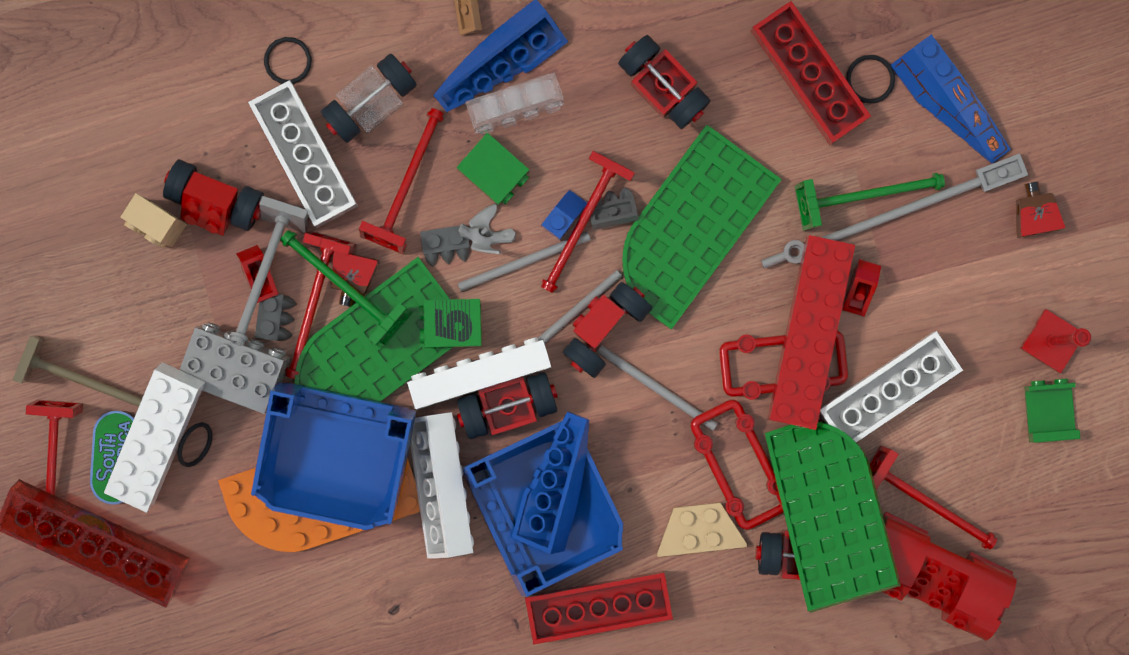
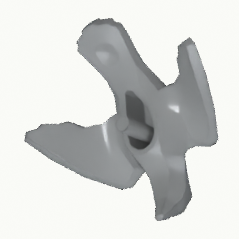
M496 203L476 214L469 221L471 228L464 226V224L460 225V236L472 241V250L489 254H501L500 250L492 249L490 246L497 243H509L515 240L516 234L511 228L498 232L490 230V220L497 211Z

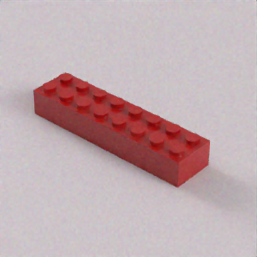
M812 235L806 237L767 420L813 430L817 428L855 250L854 244Z

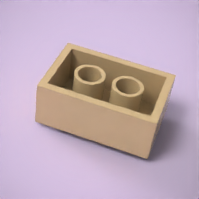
M135 193L121 215V218L126 221L124 223L126 227L144 235L145 239L163 248L166 245L173 247L187 226L179 218Z

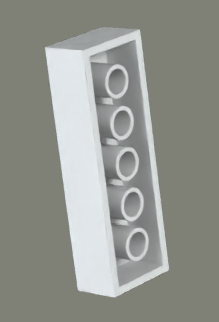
M290 80L248 102L305 210H308V215L316 228L358 207Z
M937 331L931 332L823 405L819 415L826 424L840 429L858 442L963 371V369Z
M535 337L525 340V346L516 348L515 344L501 348L502 353L496 355L490 351L480 354V360L471 362V359L468 358L456 362L457 367L451 369L445 365L434 369L435 374L427 376L426 372L411 376L412 381L407 382L415 409H421L483 388L552 368L544 341H538V338Z
M163 362L154 369L104 491L105 494L146 513L155 504L205 381Z
M452 412L415 418L410 442L427 559L449 558L473 553L474 540L470 534V515L465 501L467 494L463 487V468L459 462L458 454L460 448L456 441V422Z

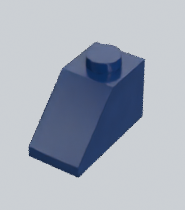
M568 190L542 223L541 227L558 240H561L584 210L587 202L571 190Z

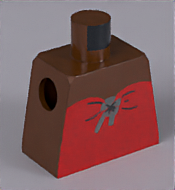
M1038 181L1024 184L1027 197L1016 200L1017 238L1065 229V224L1054 195L1052 193L1041 195Z
M334 251L332 270L364 296L368 291L380 260L356 254L345 255ZM332 282V289L341 291L339 304L349 307L353 306L354 300Z

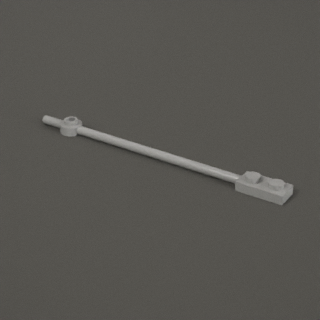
M1019 153L976 170L977 178L821 238L838 241L981 186L983 192L1028 176V173ZM799 240L788 242L783 252L761 260L763 268L765 269L784 261H788L791 264L800 263L805 243ZM792 248L798 249L799 255L797 257L791 255Z

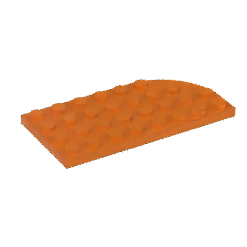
M408 457L392 521L420 512L416 480ZM256 468L218 480L232 521L249 539L266 548L282 552H298L364 531L353 527L272 511L259 498L251 495Z

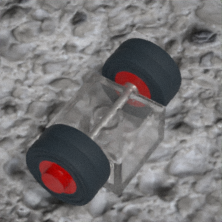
M388 54L377 64V68L384 75L385 79L371 65L336 94L347 111L336 100L330 102L328 106L320 111L328 121L326 124L327 128L334 136L338 133L344 142L349 143L361 132L360 128L351 118H355L366 133L369 134L404 105L390 87L393 86L400 96L404 97L417 84L410 75L411 69L404 61L400 63L393 54Z

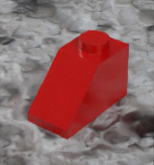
M258 245L236 253L251 290L264 257ZM270 270L257 303L279 294Z
M861 259L858 260L842 310L865 317L878 286L881 265Z

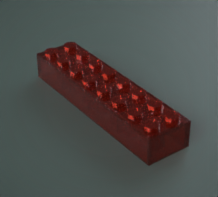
M20 479L9 489L0 512V532L165 608L173 599L190 560L189 557Z

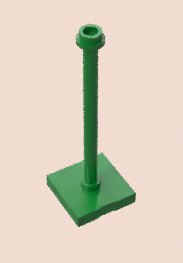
M933 173L932 178L819 199L816 197L813 179L804 180L795 185L794 188L803 231H808L822 225L819 209L822 207L930 187L940 190L945 186L943 174Z
M286 231L280 239L284 247L291 246L379 322L378 328L368 339L375 345L383 348L410 317L412 312L401 303H398L389 314L385 315L296 239L297 234L295 232Z

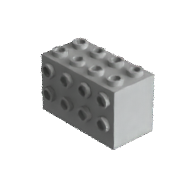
M210 322L195 327L180 370L205 381L202 391L265 414L267 412L270 391L277 383H282L291 357L286 355V351L276 347L268 349L264 347L265 343L255 339L247 340L244 346L233 344L230 342V334L234 331H229V333L220 330V326Z

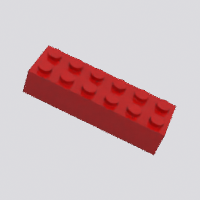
M792 1L752 27L750 32L829 146L871 117Z
M664 571L532 594L525 597L533 645L673 620Z

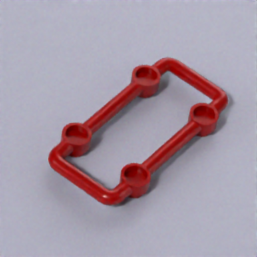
M838 330L835 344L839 376H827L824 392L830 386L844 384L848 379L844 336ZM746 334L739 337L738 340L724 342L719 348L724 392L730 397L744 396L750 400L758 398L760 394L773 393L775 383L759 385L755 381H749L743 387L733 388L728 351L739 349L742 353H750L757 347L783 345L785 335L753 338L751 335Z
M728 400L693 418L690 427L695 437L694 448L699 453H703L726 499V512L735 517L742 529L750 530L783 514L784 511L774 470L753 429L755 426L754 418L745 413L738 401ZM731 409L734 410L737 416L735 421L737 429L745 432L768 479L766 483L767 490L771 494L776 495L780 505L748 521L743 514L744 504L742 500L734 496L711 450L713 448L712 439L703 434L700 428L701 424Z

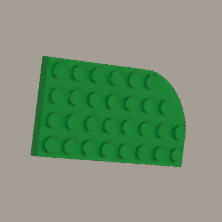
M707 124L639 215V220L633 223L626 236L623 248L622 265L626 284L632 289L636 287L645 295L644 299L653 307L649 314L671 330L782 180Z
M419 257L415 258L365 296L368 301L385 315L389 314L398 303H401L412 312L410 317L387 344L380 348L368 339L378 328L379 322L359 304L355 303L309 339L297 363L296 371L299 373L295 375V384L381 402L412 379L411 376L420 373L453 348H425L424 343H420V329H424V320L419 318V306H423V300H450V298Z
M822 422L817 423L816 430L788 425L765 433L808 612H816L901 586L870 464L866 454L856 441L840 429Z

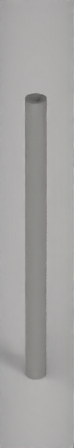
M588 232L581 234L576 246L591 240ZM568 239L459 282L460 291L462 292L560 253Z
M617 270L541 334L538 337V341L543 340L544 344L584 311L595 296L600 297L623 276Z
M603 345L597 351L599 355L691 417L695 418L702 414L692 405ZM712 419L703 423L712 431L718 424Z

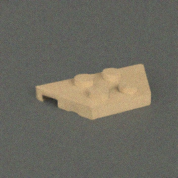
M720 502L675 507L672 510L663 539L657 551V557L747 547V543Z

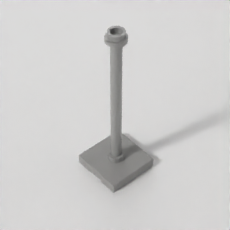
M262 196L259 204L261 220L276 225L236 332H231L230 342L233 344L244 346V343L248 340L245 334L284 228L287 227L301 233H306L309 226L308 210Z

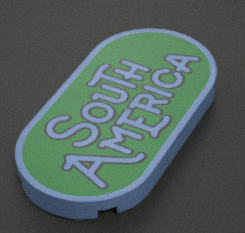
M111 411L102 415L97 420L93 429L90 486L93 494L100 501L107 504L123 503L104 493L134 420L129 413L123 411Z

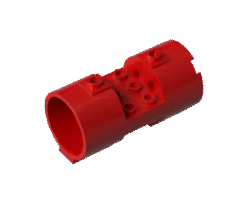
M885 512L883 518L901 586L882 592L900 601L906 595L919 599L932 608L942 610L941 619L985 641L989 640L1002 623L1000 619L1006 608L1009 609L1017 583V579L1013 576V571L972 552L965 559L931 543L928 531Z

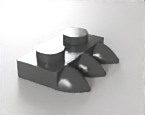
M624 187L621 190L619 199L609 190L605 194L604 202L602 203V200H599L590 217L593 230L639 220L634 195L628 188Z
M460 226L420 232L423 254L426 261L432 267L437 263L439 253L442 259L447 264H450L455 250L458 257L463 262H466L470 254V245L468 239L460 236Z
M282 294L259 302L255 338L273 341H285L291 338V332L281 327V325L290 324L295 319L283 310L293 308L297 303L291 297Z

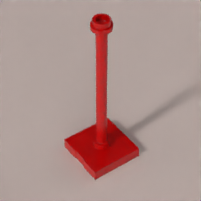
M431 108L430 112L428 111L426 114L429 120L384 225L379 228L362 221L359 227L361 238L404 255L407 248L406 238L394 234L392 228L438 122H443L444 113L440 110Z
M592 151L589 160L603 166V174L548 279L542 280L541 287L551 293L558 289V286L555 284L611 177L614 178L618 174L631 181L636 173L596 151Z
M313 231L305 233L303 238L304 243L321 247L322 255L320 260L327 266L334 251L350 255L354 253L356 247L354 243ZM318 269L291 366L285 370V376L295 379V375L299 373L296 371L300 354L307 344L325 275Z
M1044 309L1020 349L1054 371L1062 373L1077 347H1084L1090 343L1091 334L1087 329H1077L1052 312Z
M35 400L26 405V415L47 416V419H49L43 538L39 539L40 548L53 549L57 541L52 538L59 420L62 417L74 418L83 412V403Z
M883 446L878 448L869 463L876 490L881 482L885 480L981 541V547L984 549L988 548L991 550L997 542L995 534L992 532L984 533L890 473L889 469L899 454Z

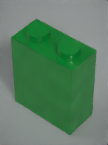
M488 133L484 135L456 167L460 173L498 206L502 203L506 205L514 196L512 191L517 186L522 187L530 178L527 175L530 170Z

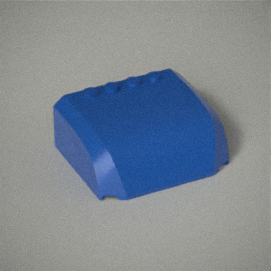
M277 383L270 391L251 495L259 498L272 511L357 529L368 530L376 526L391 524L401 491L417 411L402 406L297 384Z
M562 421L463 467V475L515 586L520 595L528 597L623 550V522L588 448L578 504L565 551L549 554L512 538L523 493L531 485L534 479L533 475L536 469L540 468L546 450L554 442L553 437Z

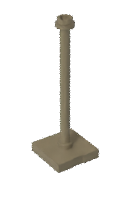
M36 335L30 336L13 381L21 384L26 383L32 369L39 368L132 405L140 406L143 398L40 359L41 356L38 354L44 338Z

